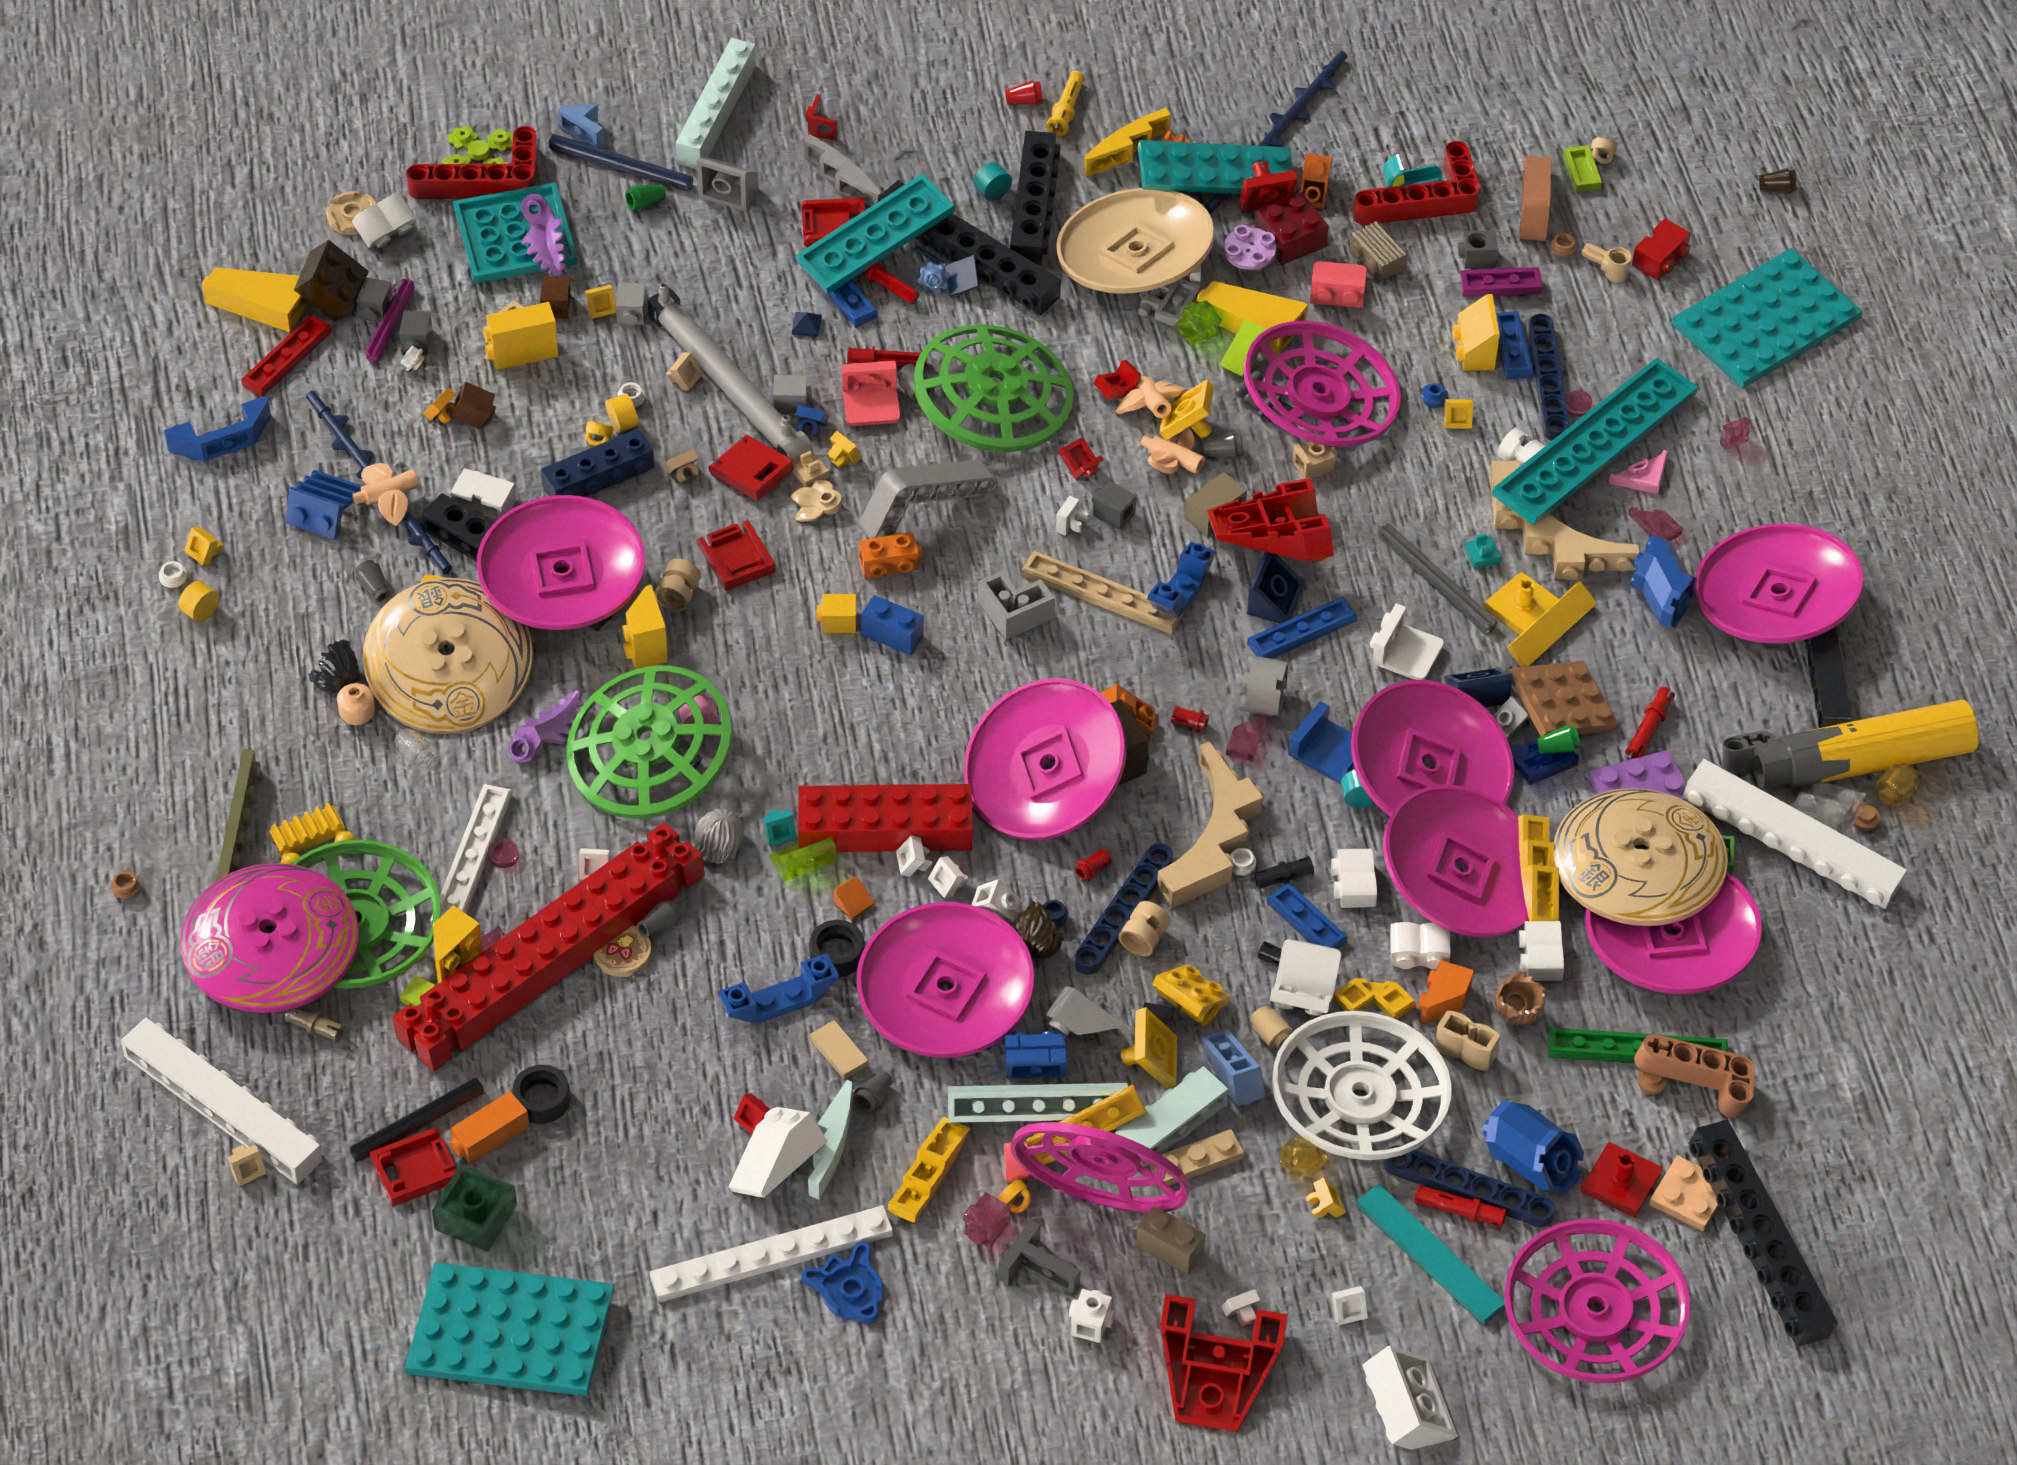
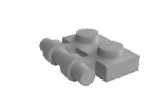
M1181 278L1173 284L1153 289L1140 301L1138 314L1146 317L1149 312L1155 311V320L1179 328L1196 302L1197 296L1201 291V285ZM1166 295L1163 300L1159 299V296Z

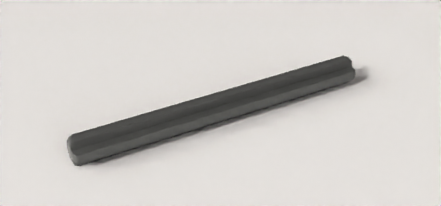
M1385 523L1379 527L1378 536L1485 633L1495 630L1497 620L1391 524Z

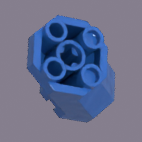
M1652 534L1646 544L1644 554L1640 552L1633 563V567L1637 570L1631 578L1630 585L1644 593L1659 624L1669 629L1675 628L1686 613L1688 605L1685 604L1688 597L1692 599L1694 595L1697 577L1687 573L1671 541Z
M1502 1101L1491 1113L1489 1120L1483 1124V1135L1486 1137V1143L1493 1159L1505 1162L1540 1189L1568 1193L1580 1179L1581 1169H1577L1578 1160L1583 1161L1584 1151L1577 1135L1565 1132L1530 1105Z

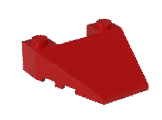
M1310 478L1278 484L1275 486L1276 491L1265 495L1261 491L1252 494L1253 499L1240 503L1237 499L1207 510L1209 521L1218 541L1303 561H1323L1328 557L1334 556L1331 528L1326 515L1318 516L1315 489Z
M1165 1294L1160 1328L1175 1422L1237 1432L1283 1352L1288 1314L1257 1309L1251 1342L1192 1332L1196 1299Z

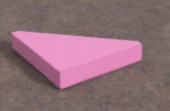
M1663 450L1662 454L1652 459H1644L1637 462L1621 473L1611 474L1609 484L1658 494L1668 451Z

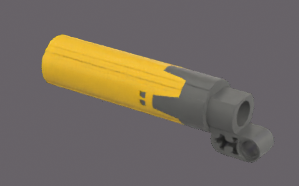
M1957 700L1781 736L1779 739H1775V736L1768 731H1757L1728 737L1723 741L1722 767L1731 774L1753 771L1756 781L1761 788L1786 784L1790 789L1975 752L1980 739L1979 725L1977 724L1976 714L1972 706L1966 700Z

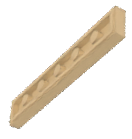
M1037 551L1032 552L1022 568V576L1034 581L1041 579L1046 586L1171 635L1184 615L1183 612L1177 618L1154 609L1147 600V594Z

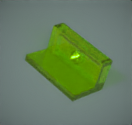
M830 837L799 849V843L769 854V858L784 883L836 863V846Z

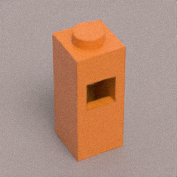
M509 1091L451 1127L452 1141L450 1146L458 1157L463 1156L469 1164H472L529 1128L528 1111Z

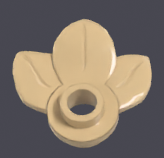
M815 480L812 488L803 487L791 495L792 500L801 506L795 517L796 521L799 522L814 521L823 514L834 515L842 507L841 494L834 490L833 485L827 480Z

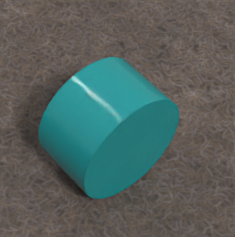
M991 162L984 165L976 173L973 184L986 200L994 201L1008 192L1012 185V177L998 162Z
M1355 770L1343 776L1341 785L1344 800L1348 806L1363 808L1375 804L1363 788Z

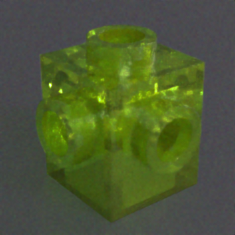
M1207 300L1199 303L1192 302L1182 310L1183 315L1174 327L1190 346L1212 338L1216 334V328L1222 319Z

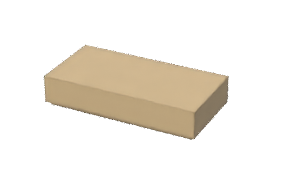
M835 1020L810 1034V1041L843 1080L868 1066V1059Z

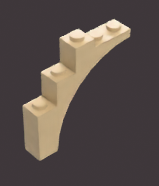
M1492 461L1490 471L1491 494L1493 487L1520 467L1519 461ZM1491 495L1494 529H1522L1524 554H1552L1555 580H1582L1584 571H1636L1633 563L1639 554V546L1637 544L1614 543L1593 538L1575 531L1558 521L1550 513L1537 524L1532 525Z
M1210 741L1199 745L1198 763L1208 779L1213 795L1212 816L1204 833L1194 846L1177 861L1158 871L1157 889L1171 909L1232 881L1234 863L1230 854L1235 849L1247 848L1249 828L1245 821L1262 814L1264 795L1260 787L1255 786L1249 777L1239 781L1237 773L1228 768L1223 754L1220 750H1215Z

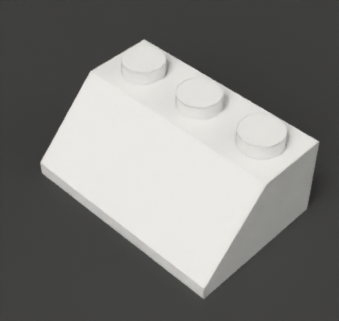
M1389 1345L1363 1364L1367 1376L1366 1382L1372 1389L1377 1402V1411L1383 1418L1386 1426V1435L1392 1444L1413 1450L1453 1440L1458 1436L1428 1357Z

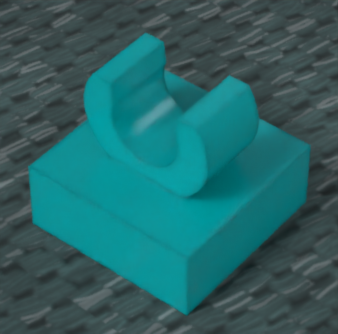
M1484 533L1476 535L1473 541L1465 542L1464 550L1474 570L1500 564L1501 556L1491 536L1487 537V534Z
M779 809L767 812L768 816L762 818L766 841L770 847L797 839L794 818L790 809L782 812Z

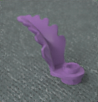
M530 194L523 199L521 204L522 212L531 226L522 243L524 245L531 243L526 252L528 255L537 253L533 261L536 264L542 261V270L550 268V275L556 274L559 277H563V269L566 265L562 261L565 260V255L561 254L560 251L564 250V245L558 244L557 241L563 238L564 235L563 232L556 231L562 225V220L555 218V214L544 197L539 194ZM530 205H537L539 210L532 211Z
M575 691L573 694L569 693L567 700L561 698L559 700V707L556 704L551 706V713L541 711L538 720L535 718L526 719V725L519 727L509 745L510 755L515 761L519 763L530 762L535 757L541 744L545 741L557 744H565L567 742L563 735H569L570 725L573 724L575 717L580 711L579 706L584 705V702L581 700V691ZM524 744H526L525 754L522 751V747Z

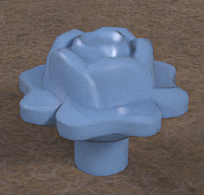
M929 262L927 268L922 267L920 269L921 276L918 279V283L923 285L925 292L933 291L938 294L941 288L946 289L948 287L947 280L950 273L944 271L945 266L943 264L935 265Z

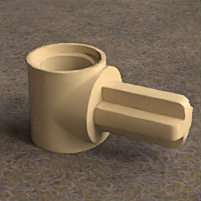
M1587 243L1584 246L1582 255L1601 264V270L1605 272L1608 280L1616 283L1627 280L1632 258L1631 253L1627 249L1616 247L1605 251L1591 243Z

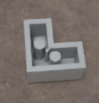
M1004 571L978 581V602L1005 640L1054 619L1055 597L1041 579L1019 589L1014 587Z

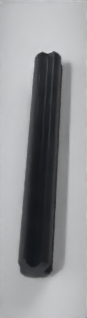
M473 1078L349 1147L351 1156L356 1162H359L370 1156L369 1152L394 1143L483 1094L484 1090L481 1082L477 1078Z

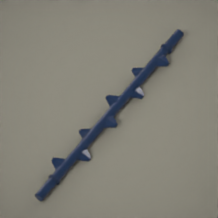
M1339 51L1330 63L1323 67V71L1308 88H1294L1293 92L1298 99L1284 115L1271 113L1269 117L1274 127L1257 146L1283 147L1284 141L1280 135L1295 118L1307 121L1309 115L1304 107L1320 89L1334 88L1335 85L1330 77L1335 75L1336 70L1347 59V54L1344 51ZM1216 193L1204 208L1209 214H1212L1222 201L1229 197V194Z
M309 391L306 394V399L317 411L318 417L324 420L337 437L332 443L331 448L333 450H347L360 466L361 470L356 476L362 479V471L367 466L372 465L369 460L373 457L374 453L370 450L359 449L343 427L349 420L347 415H333L330 407L323 403L316 392ZM407 510L402 521L413 534L409 538L408 543L410 545L422 546L426 551V555L432 558L443 574L449 573L452 570V566L440 552L439 546L435 545L421 528L422 516L411 515Z

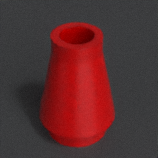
M1030 80L1011 89H1006L1007 105H1037V102H1042L1043 96L1040 81L1033 82V80Z

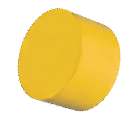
M625 393L606 400V411L617 433L638 426V416L628 394Z
M198 580L186 587L180 596L178 606L182 612L194 621L202 622L215 612L220 596L218 592L206 583Z

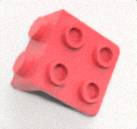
M1315 262L1312 274L1310 303L1363 308L1366 267L1344 263Z
M880 361L842 365V390L846 424L848 426L898 423L900 421V411L897 395L896 362Z

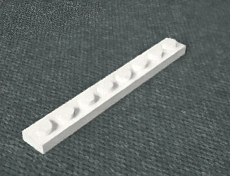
M882 1205L649 1271L650 1280L658 1303L850 1249L859 1242L871 1243L893 1236V1230Z

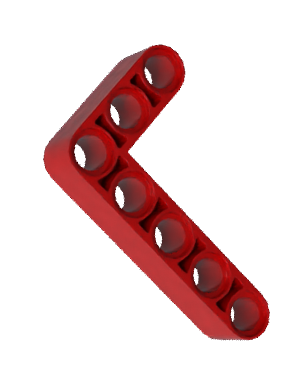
M530 126L516 128L513 133L511 164L412 165L406 171L408 193L414 199H467L536 186L538 162L536 131Z
M1451 141L1446 145L1443 164L1447 178L1446 181L1359 191L1354 198V221L1361 225H1370L1375 221L1380 224L1474 212L1478 207L1480 184L1468 146L1461 141Z

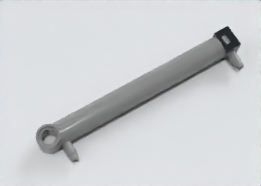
M661 283L659 293L648 298V315L659 328L664 326L687 352L692 353L699 366L776 448L777 452L792 459L793 463L799 461L800 455L811 451L813 454L812 444L806 434L802 431L797 432L791 426L790 416H782L682 308L680 298L670 287L668 288V284Z

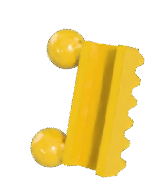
M326 803L322 810L316 807L312 814L308 811L304 812L302 818L296 815L290 823L287 820H283L280 827L273 824L269 831L272 842H275L279 850L282 864H291L301 857L297 854L298 852L335 838L334 842L357 840L353 833L345 830V826L336 809L330 803Z

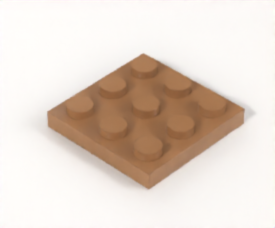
M1584 661L1511 668L1510 673L1513 676L1512 685L1541 737L1565 725H1568V727L1575 725L1578 735L1615 731L1618 722Z

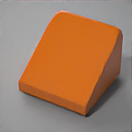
M853 876L834 890V903L851 920H854L875 905V902L856 876Z

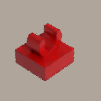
M749 1093L743 1095L733 1119L753 1135L756 1126L765 1119V1114L771 1109L763 1103L764 1101Z

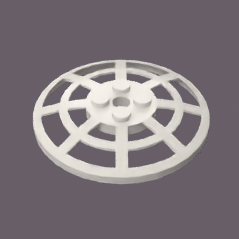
M1335 1012L1306 1022L1284 1041L1277 1053L1273 1067L1272 1088L1274 1098L1288 1124L1300 1136L1316 1147L1332 1154L1352 1159H1388L1404 1155L1419 1148L1429 1141L1440 1129L1447 1116L1451 1101L1449 1071L1434 1045L1409 1025L1394 1018L1372 1012ZM1349 1026L1350 1042L1333 1044L1317 1052L1306 1040L1311 1035L1326 1029ZM1361 1026L1387 1031L1402 1038L1407 1043L1395 1054L1384 1047L1362 1042ZM1296 1047L1309 1059L1301 1070L1298 1085L1281 1081L1284 1064ZM1416 1050L1422 1053L1433 1067L1439 1085L1421 1088V1083L1416 1073L1406 1062ZM1350 1052L1351 1061L1342 1063L1335 1068L1325 1060L1336 1054ZM1362 1052L1379 1056L1389 1062L1381 1068L1376 1064L1363 1061ZM1315 1067L1327 1077L1324 1089L1307 1087L1309 1076ZM1399 1069L1407 1078L1411 1089L1396 1090L1395 1082L1391 1076ZM1364 1090L1368 1095L1357 1096L1353 1091ZM1282 1093L1298 1096L1304 1112L1313 1124L1304 1128L1286 1107ZM1441 1096L1439 1112L1431 1128L1426 1132L1413 1126L1420 1114L1422 1099ZM1308 1098L1325 1100L1331 1112L1319 1118L1312 1109ZM1413 1101L1412 1109L1405 1120L1391 1113L1395 1102ZM1339 1120L1355 1124L1357 1135L1343 1133L1331 1126ZM1384 1121L1395 1128L1375 1136H1370L1369 1125ZM1324 1131L1340 1140L1359 1143L1360 1150L1334 1145L1316 1135ZM1402 1133L1416 1139L1401 1147L1388 1150L1373 1151L1371 1145L1373 1143L1389 1141L1400 1136Z

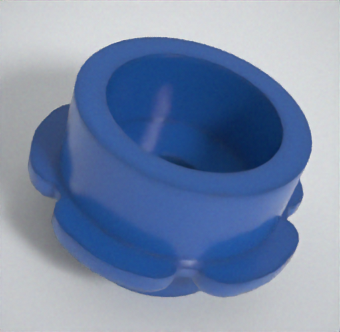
M1428 384L1422 389V399L1428 407H1441L1445 399L1448 398L1447 390H1444V386L1440 384Z

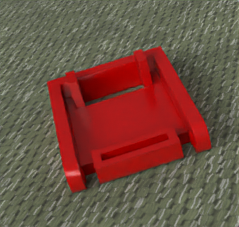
M864 198L804 200L801 203L804 246L809 247L850 221L849 217H855L864 212Z
M745 435L741 438V441L735 443L716 460V464L712 463L708 469L712 476L759 501L794 470L792 459L751 436ZM772 465L773 472L762 481L756 479Z
M749 520L742 522L744 534H742V530L736 523L707 534L709 545L704 537L697 539L699 549L725 591L776 572L775 562Z
M432 1128L369 1152L371 1162L392 1207L447 1187L460 1180L459 1173L455 1170V1164L443 1139L440 1138L437 1128ZM394 1166L399 1179L392 1181L391 1185L384 1169Z

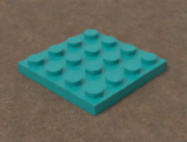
M556 182L453 201L455 216L474 284L546 271L541 269L542 261L537 264L534 263L533 259L537 253L527 254L526 251L531 243L525 245L522 243L531 226L522 212L521 204L523 199L530 194H539L544 197L555 214V218L562 220V225L556 230L563 232L564 235L563 238L557 241L558 244L564 245V250L560 251L561 254L565 255V260L562 263L566 267L578 265L577 254ZM530 205L532 211L539 210L537 205Z

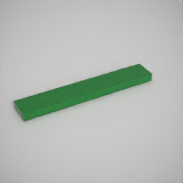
M1550 1027L1548 1058L1635 1063L1634 1057L1644 1039L1652 1034ZM1661 1035L1728 1052V1039Z

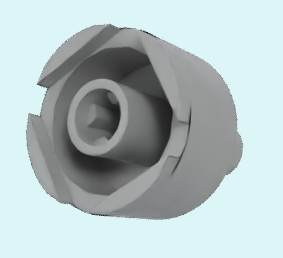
M1249 655L1247 670L1244 672L1242 679V689L1245 690L1241 696L1239 710L1280 717L1284 702V689H1286L1289 663L1282 660Z

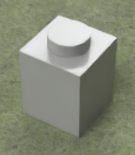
M618 282L616 299L617 324L644 325L645 283Z
M774 375V407L779 413H796L798 405L807 407V402H812V386H807V375Z

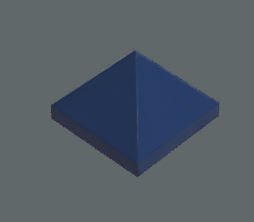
M796 312L792 334L818 337L822 315Z

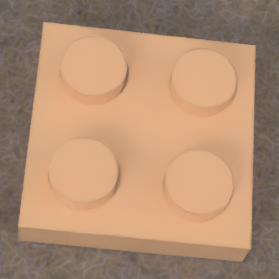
M1678 1155L1652 1195L1649 1206L1702 1232L1705 1231L1719 1207L1712 1187L1703 1177L1701 1167Z

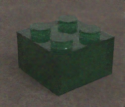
M460 1164L432 1209L434 1230L489 1252L517 1207L515 1185Z

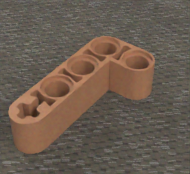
M1526 155L1524 157L1519 239L1546 241L1551 193L1550 157Z
M1655 1034L1648 1035L1635 1054V1064L1644 1072L1719 1090V1110L1729 1118L1740 1117L1753 1098L1755 1067L1752 1061L1745 1056Z

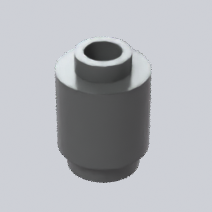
M908 364L898 372V383L912 401L918 403L913 384L915 365ZM923 372L924 380L929 379L927 375ZM935 388L926 390L930 399L933 396Z

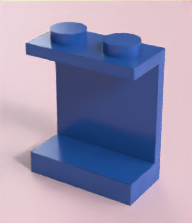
M1319 701L1291 735L1288 755L1341 784L1343 776L1355 770L1351 752L1352 732L1328 720L1330 706Z

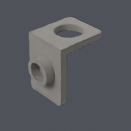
M1513 696L1493 715L1501 726L1507 740L1527 719L1531 720L1522 701Z

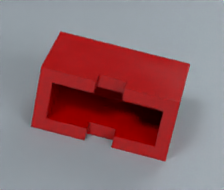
M1666 218L1653 229L1652 233L1654 236L1652 238L1646 236L1634 248L1632 266L1657 281L1665 273H1670L1675 263L1680 258L1684 259L1691 248V245H1689L1691 233Z

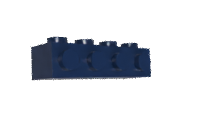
M636 429L542 468V487L548 496L573 495L586 497L596 494L600 490L620 484L624 480L644 474L655 468L654 452L641 431Z

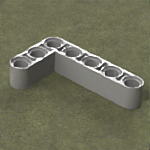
M981 460L890 469L879 480L860 519L859 527L868 538L894 535L909 504L985 496L996 488L998 480Z

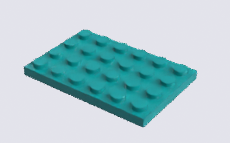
M1790 248L1672 318V325L1743 389L1859 320L1863 311L1796 251Z
M434 1262L406 1362V1373L588 1396L615 1292L614 1284Z

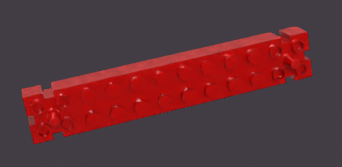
M665 822L647 834L648 841L643 844L638 841L421 995V1004L418 1006L409 1004L393 1015L392 1020L397 1039L411 1052L417 1049L419 1059L433 1072L452 1059L451 1052L454 1049L458 1048L462 1052L591 959L599 949L631 926H636L659 901H671L679 895L678 888L684 885L686 888H689L703 878L705 871L702 853L687 841L680 843L679 834Z

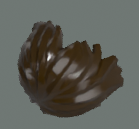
M1034 901L1027 906L1024 912L1020 913L1015 924V930L1023 939L1032 958H1050L1060 949L1064 940V934L1057 931L1056 922H1053L1050 917L1051 911L1046 910L1044 904L1041 905L1040 902L1036 903Z

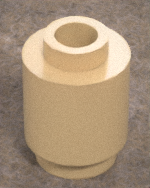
M1268 1006L1259 1008L1250 1018V1022L1253 1024L1252 1029L1270 1049H1280L1284 1041L1293 1033V1029L1279 1013Z

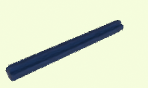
M553 134L549 139V148L555 151L689 191L693 185V177L681 172Z

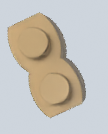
M1446 1011L1437 1026L1435 1047L1447 1056L1461 1058L1472 1068L1488 1071L1497 1056L1500 1035L1489 1026L1473 1023L1467 1016L1459 1012Z

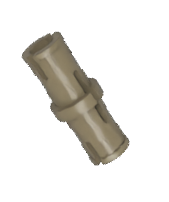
M300 1007L290 1009L293 1013L288 1010L286 1011V1022L306 1029L308 1034L313 1036L319 1034L339 1043L342 1038L337 1035L344 1036L345 1025L324 1018V1015L318 1011L312 1013Z

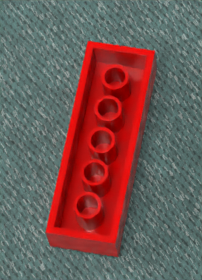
M971 784L798 786L799 853L897 851L910 835L921 837L922 846L930 851H971Z

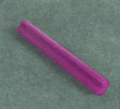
M403 279L400 282L365 352L368 361L378 362L415 290L412 280Z

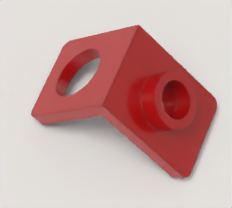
M817 94L812 107L808 106L805 119L808 122V135L836 141L838 138V122L833 119L820 117L821 95ZM825 124L832 131L829 133L823 132L818 128V125Z

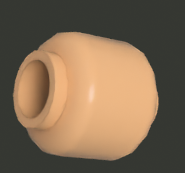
M354 683L344 686L339 691L337 704L339 715L344 722L351 725H362L373 718L375 703L373 693L369 687L364 684Z

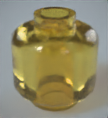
M1893 764L1889 766L1876 783L1880 800L1887 805L1903 806L1907 804L1919 789L1916 771L1906 764Z
M1293 1137L1281 1146L1279 1154L1280 1166L1290 1176L1312 1178L1318 1174L1320 1168H1324L1326 1152L1304 1138Z

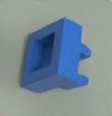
M798 405L796 416L801 420L798 424V431L804 432L805 427L811 424L813 425L812 435L817 437L820 432L819 425L827 426L829 416L825 411Z

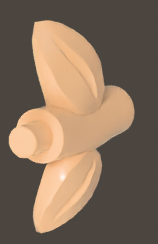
M1141 376L1137 389L1130 391L1122 399L1115 413L1123 414L1147 406L1156 417L1164 418L1171 412V405L1166 399L1176 398L1187 392L1188 389L1166 381L1155 383L1153 378Z
M1190 426L1167 440L1157 436L1153 439L1147 436L1142 438L1141 446L1147 448L1148 453L1151 454L1148 457L1149 464L1163 473L1174 474L1178 467L1181 466L1194 474H1199L1204 465L1205 457L1193 452L1196 447V437Z
M378 463L367 466L361 474L362 480L366 485L361 487L360 492L352 494L355 504L365 502L367 505L378 502L381 514L390 524L396 527L404 519L409 506L408 499L404 493L419 487L417 475L411 469L394 477L390 466L387 464Z

